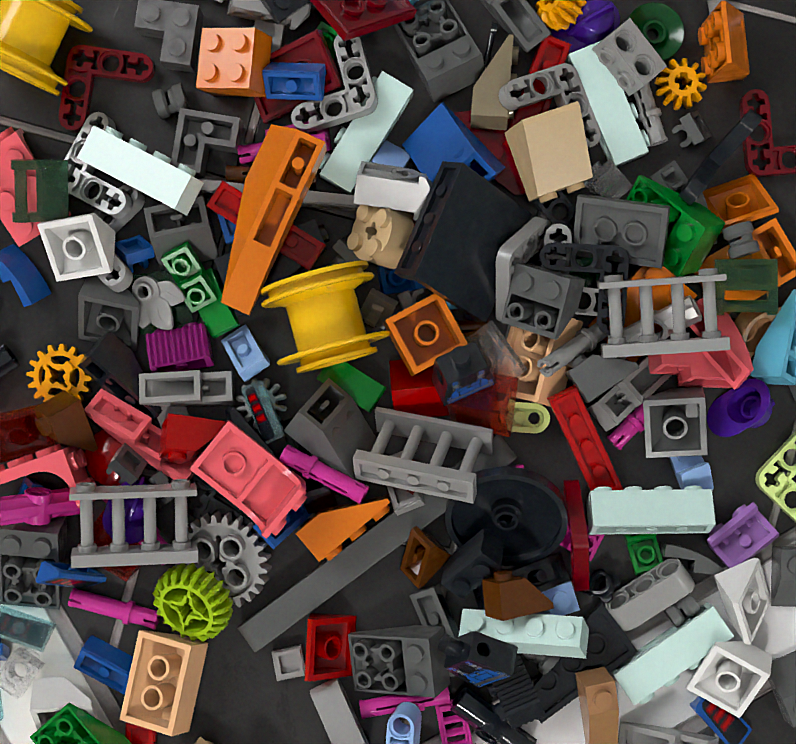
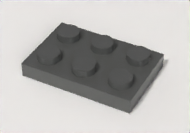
M579 194L576 203L573 243L620 246L629 254V264L662 268L664 266L671 206ZM581 249L576 254L579 257L593 259V254L588 249ZM613 251L612 256H607V261L624 263V257L619 256V251Z

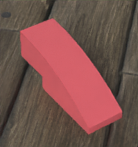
M703 298L696 301L702 315V320L689 326L698 337H702V332L705 331ZM716 299L718 330L721 331V336L730 337V350L702 352V354L735 390L740 387L754 368L738 328L725 308Z
M702 352L648 355L649 374L677 375L678 386L732 388Z

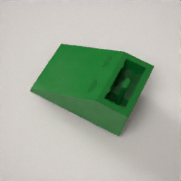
M639 175L626 200L671 206L664 267L677 277L698 272L726 223L702 204L694 201L693 204L688 205L678 196L679 193L645 176Z
M70 702L30 736V739L35 744H131L125 735Z

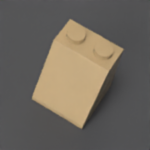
M578 101L523 119L505 132L529 201L539 198L540 203H544L557 198L556 192L566 189L568 194L585 188V181L593 178L581 108Z

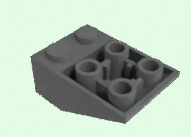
M430 0L415 8L417 11L414 18L394 24L423 85L434 103L477 82L486 69L482 53L449 0Z
M330 378L305 403L284 430L312 455L319 457L321 462L358 482L362 480L355 479L354 454L357 449L371 452L377 439L353 398Z
M67 516L51 518V522L45 525H31L22 522L0 526V604L60 609L63 586L37 584L36 577L41 562L65 563Z
M412 625L348 633L354 690L432 698L438 696L450 685V675L444 667L446 654L438 649L439 641L445 635L444 626Z

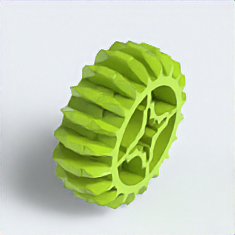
M181 563L180 565L173 566L158 579V583L152 593L155 597L153 605L158 607L156 614L163 616V624H169L172 627V632H180L181 638L189 636L192 641L200 639L204 642L206 639H213L228 625L233 612L231 607L234 600L228 597L230 590L222 587L224 580H217L214 577L215 571L209 574L206 572L205 566L197 569L194 563L189 565Z

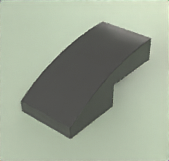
M661 542L660 544L661 555L689 559L688 569L692 572L716 575L724 571L718 564L691 549L667 542Z

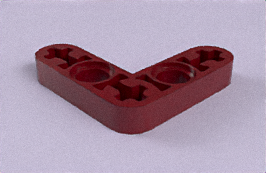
M88 45L72 47L66 61L64 80L67 81L68 85L63 86L59 109L60 124L69 132L79 133L90 114L95 76L146 83L155 74V65L151 58L143 53ZM82 53H85L88 59L97 60L98 69L94 70L96 66L91 62H84L82 67H80L79 63L75 61L76 57L79 58ZM110 56L117 57L120 63L117 70L113 72L104 69V61ZM129 58L127 62L133 66H139L140 62L144 61L148 71L144 70L142 75H138L135 69L127 68V74H124L126 69L125 59ZM76 81L84 82L86 86L85 93L80 97H74L70 93V87ZM69 100L77 104L84 103L83 107L76 106V114L81 119L80 121H75L74 126H71V123L66 120L67 116H72L74 106L68 104Z
M760 89L748 91L740 100V119L749 109L752 108L754 110L753 106H748L747 102L752 97H755L757 102H761V105L756 108V113L763 116L758 126L763 128L765 136L762 141H755L749 135L743 141L746 171L749 174L756 175V177L796 174V166L794 168H787L782 163L784 153L791 152L796 156V145L774 147L768 95ZM766 145V149L760 150L761 160H766L767 165L759 170L758 165H753V161L758 158V150L751 151V147L757 148Z
M578 479L563 480L564 499L568 508L574 592L589 591V541L580 484Z

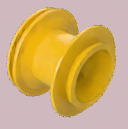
M0 0V69L44 91L59 96L60 91L55 89L57 84L67 86L68 83L57 76L50 65L69 25L85 32L93 31V28L88 23L75 16L76 13L82 14L83 8L71 0Z
M353 261L319 268L279 280L261 289L263 296H269L268 299L261 303L262 307L286 308L298 353L279 359L277 361L278 365L300 362V367L296 368L297 373H303L377 352V347H371L370 343L388 337L390 332L379 331L366 334L354 290L375 276L371 272H364L369 266L368 261Z

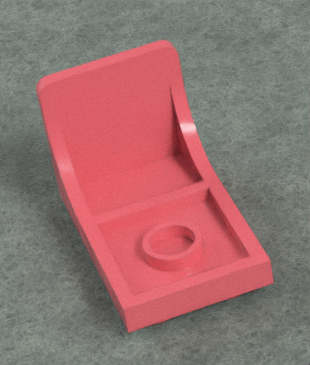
M11 126L0 133V220L18 247L40 235L37 224L68 218L71 216V213L28 148L23 137V130L19 128L14 131Z
M228 420L190 467L191 471L250 517L260 528L261 535L266 539L271 533L276 536L287 523L285 519L291 509L296 512L307 498L306 481L230 420Z
M60 443L35 452L37 456L35 459L32 454L7 462V469L4 464L0 465V485L35 472L56 474L70 488L76 487V484L81 482L95 483L92 477H88L85 468L88 463L84 451L73 446L62 449ZM75 500L77 507L80 509V500Z

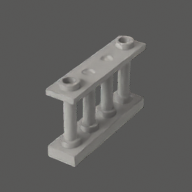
M718 268L698 269L699 275L637 280H623V275L604 276V282H597V288L608 289L611 337L608 338V343L601 344V356L603 358L730 350V337L721 336V331L718 330L715 281H726V274H718ZM702 282L705 331L702 332V337L690 338L689 333H686L683 283ZM671 284L673 333L670 334L671 339L658 340V335L654 334L652 286ZM639 287L642 335L639 336V341L627 342L626 337H623L620 288Z
M376 407V430L379 432V435L371 452L356 450L353 457L355 479L474 503L477 495L476 474L471 472L479 452L492 455L493 429ZM391 435L408 438L400 458L383 455ZM420 441L437 444L429 464L412 461ZM450 446L467 450L459 470L442 467Z
M175 479L171 481V484L95 487L93 482L77 483L76 487H71L69 501L80 500L81 544L76 548H72L71 568L198 563L197 543H191V540L188 539L187 496H197L196 483H190L188 479ZM156 497H175V540L172 541V544H160V541H157ZM143 498L144 541L141 542V545H129L128 542H125L124 499ZM112 499L113 542L110 543V546L97 547V544L94 543L93 500Z

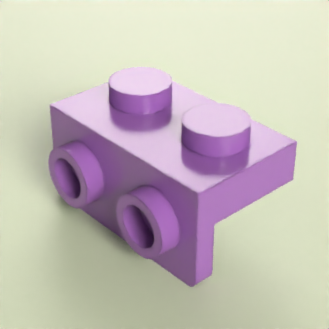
M754 502L748 506L745 504L734 511L732 514L733 518L725 525L722 523L718 524L708 534L710 536L707 539L709 548L728 569L752 559L779 537L778 531L758 511V506Z

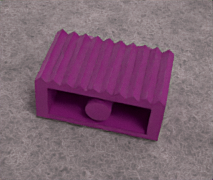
M191 322L185 324L182 328L171 330L157 329L152 334L146 335L149 368L152 373L191 371L214 366L210 335L206 325L203 323Z

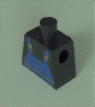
M476 342L456 347L451 352L437 357L434 361L431 380L443 406L497 383Z
M471 631L456 638L445 634L440 639L438 645L439 651L446 654L445 669L477 688L513 676L518 649L514 645L477 631Z

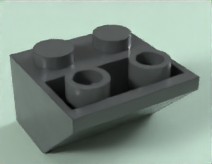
M204 196L196 198L188 215L166 204L143 208L149 238L161 271L167 270L161 261L162 255L187 241L201 263L219 258L210 209L206 206L208 200Z
M516 263L501 322L557 340L578 309L585 279L532 263Z

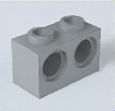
M631 18L618 26L592 48L599 61L607 67L617 80L618 85L625 90L628 96L644 87L667 67Z

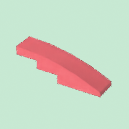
M101 388L84 409L85 414L122 445L126 443L144 458L148 464L158 471H162L173 480H190L195 474L190 470V467L197 460V456L190 462L181 464L171 463L168 459L159 458L162 430L152 424L151 417Z

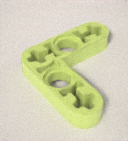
M795 431L758 470L755 480L757 486L796 523V507L789 508L784 501L787 493L791 491L796 492V483L792 480L796 475V464L788 466L783 459L784 453L788 449L796 450V444L794 443L796 441ZM775 462L781 468L788 471L786 475L784 472L779 471L774 477V480L777 482L775 485L764 484L767 481L764 475L766 473L773 474L779 469L774 466Z

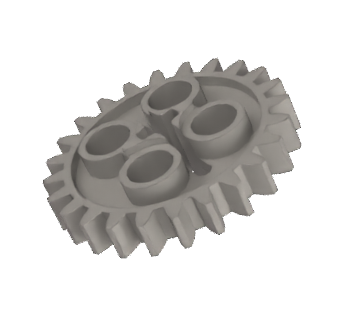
M219 511L215 512L212 517L207 513L200 520H194L190 524L191 527L188 526V539L191 540V543H197L198 563L194 564L197 569L205 566L206 572L215 571V578L217 580H224L222 587L230 590L228 597L234 600L232 606L235 602L238 607H241L245 600L248 602L252 601L255 594H259L263 590L262 584L269 580V577L264 573H268L272 566L264 562L271 557V554L263 552L268 543L259 542L260 534L258 532L254 534L251 532L254 523L251 522L247 526L242 525L243 516H239L233 521L231 512L224 515L223 519ZM230 540L237 542L240 550L235 549L231 545ZM202 542H205L210 546L211 552L207 551L203 547ZM235 569L240 570L244 578H240L236 574Z

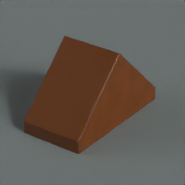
M415 526L411 529L400 570L419 589L430 580L452 555L432 535Z

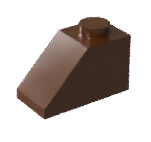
M64 390L34 408L38 418L35 423L43 436H49L61 444L93 452L98 449L82 403L77 397Z
M498 571L494 573V577L482 580L485 616L505 621L554 609L553 602L526 578L513 575L512 571Z

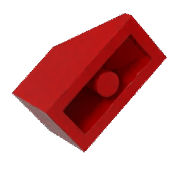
M168 413L162 423L159 458L168 459L169 462L176 464L190 462L206 449L227 422Z

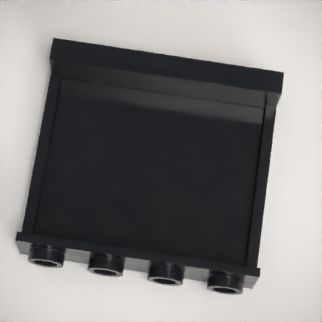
M442 161L394 273L403 279L417 281L465 313L464 319L487 323L496 302V257L498 251L507 240L530 221L532 214L466 164Z

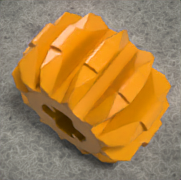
M540 0L535 4V8L537 9V15L547 27L556 31L560 29L567 30L570 23L576 24L578 15L583 14L581 8L586 5L587 1Z
M683 58L680 65L675 59H672L669 62V68L666 67L660 72L662 76L655 79V84L662 86L656 91V95H666L663 105L666 106L671 101H674V110H678L682 104L686 109H689L693 106L692 101L699 102L702 99L699 92L705 91L707 85L699 81L704 79L706 75L704 72L696 74L695 70L699 66L698 63L688 67L687 58ZM678 79H682V85L686 86L683 90L679 89L678 83H675Z

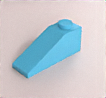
M793 289L756 346L754 359L752 360L754 370L750 376L766 384L796 385V289Z

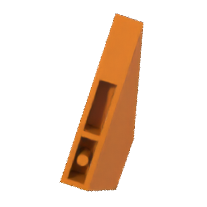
M271 124L245 179L221 299L222 304L250 316L261 289L268 278L327 152L325 141L298 129Z

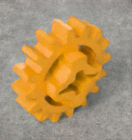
M60 344L58 351L54 345H48L47 354L43 351H38L37 355L40 360H30L29 363L35 369L26 373L27 376L34 379L33 382L28 384V388H36L38 390L33 397L35 399L44 397L43 402L55 396L51 394L53 391L60 388L62 391H67L83 402L84 398L81 393L91 392L92 390L86 385L87 381H94L77 366L86 354L77 356L78 348L73 346L67 352L66 344ZM58 356H65L70 360L66 361L64 364H60L54 358ZM43 369L45 370V380H44V381H42V372H43ZM57 371H65L63 375L64 382L56 381L59 377ZM79 371V383L77 384L76 373Z

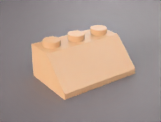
M571 318L557 340L510 326L496 379L497 383L494 386L493 392L551 407L547 398L566 388L568 378L565 372L571 369V367L567 364L552 376L545 377L539 370L545 367L546 364L538 367L537 362L574 338L576 332L582 328L583 322Z
M139 630L119 720L169 736L189 732L208 643L197 639L192 641L190 637L181 638V635Z

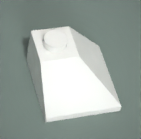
M743 641L715 642L686 685V689L740 718L769 678L772 655L752 644H745Z
M50 676L34 679L29 710L38 730L69 702L98 719L92 700L65 677Z

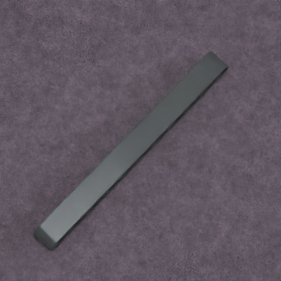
M500 433L493 436L492 455L479 452L471 473L492 467L507 466L517 458ZM463 459L451 467V469L459 470ZM422 493L425 505L398 516L393 510L362 533L357 539L342 548L343 550L333 559L323 562L237 627L238 631L253 651L257 652L407 541L413 527L417 526L423 529L446 512L448 498Z

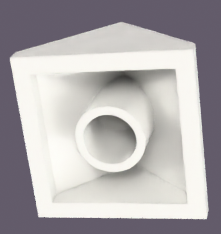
M95 213L37 224L57 282L111 273L113 271L116 232Z
M752 558L714 575L726 615L743 642L751 645L771 602L758 558Z

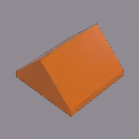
M753 174L702 192L708 209L726 223L723 229L746 221L753 223L779 212L776 203L756 175Z

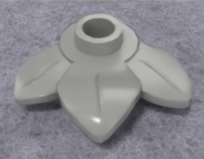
M151 276L139 277L132 285V295L140 303L139 326L143 329L152 323L160 329H173L174 322L171 306L186 300L181 289L171 281L158 282ZM143 286L148 289V296L144 295Z

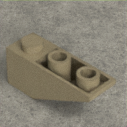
M512 34L508 35L473 87L471 128L507 130L508 119H514V110H508L503 107L498 96L499 90L503 85L517 78V74L511 73V65H518L519 47L513 46L514 35Z

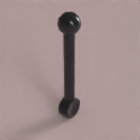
M492 22L484 56L485 68L489 65L498 23Z

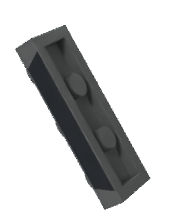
M439 584L409 595L422 625L444 626L445 634L455 638L459 637V630Z

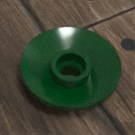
M651 2L640 5L629 15L628 19L631 18L663 61L672 57L681 47L684 39V26L679 15L671 7L662 3ZM647 32H654L656 34V39H649L647 36Z

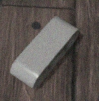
M669 558L614 592L613 600L605 603V607L622 630H632L687 596L694 589L695 582L678 558Z
M333 678L309 690L332 744H369L339 678Z

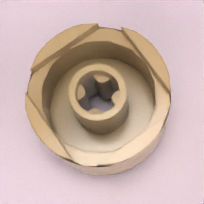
M360 205L356 212L352 232L347 240V246L363 261L396 269L414 228V215L407 211Z

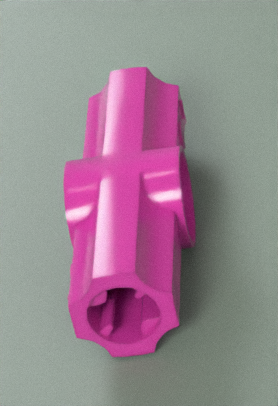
M43 487L27 488L24 494L0 497V526L22 522L31 525H45L51 522V518L80 514V509L77 507L75 500L69 501L70 488L55 490Z

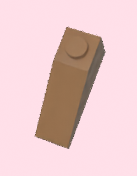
M605 667L575 673L585 744H618L619 706L615 680Z

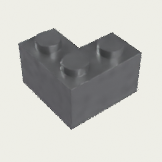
M138 0L134 27L141 36L163 39L160 62L165 69L195 73L203 13L199 5L165 0Z
M180 108L170 165L178 168L181 163L195 170V177L205 178L209 149L238 154V145L241 144L244 127L242 120L239 117Z

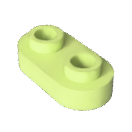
M502 401L496 403L491 408L489 420L492 426L500 431L540 433L548 427L550 415L548 410L541 404ZM503 410L509 413V419L506 422L500 421L498 417L499 413ZM533 412L539 415V421L536 424H531L528 420L529 415Z

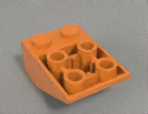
M720 1L698 29L699 45L704 46L705 55L701 59V70L707 75V83L743 80L750 74L744 14L727 1Z
M776 218L754 229L752 235L754 240L758 241L759 252L731 260L728 253L730 245L728 244L706 257L700 269L718 268V274H726V281H715L716 299L728 314L796 277V251Z
M389 495L363 500L361 504L352 502L320 510L301 526L295 534L319 562L325 557L330 561L343 550L344 546L342 543L347 538L354 541L366 531L367 526L365 523L371 518L378 521L390 510L388 504L391 502Z

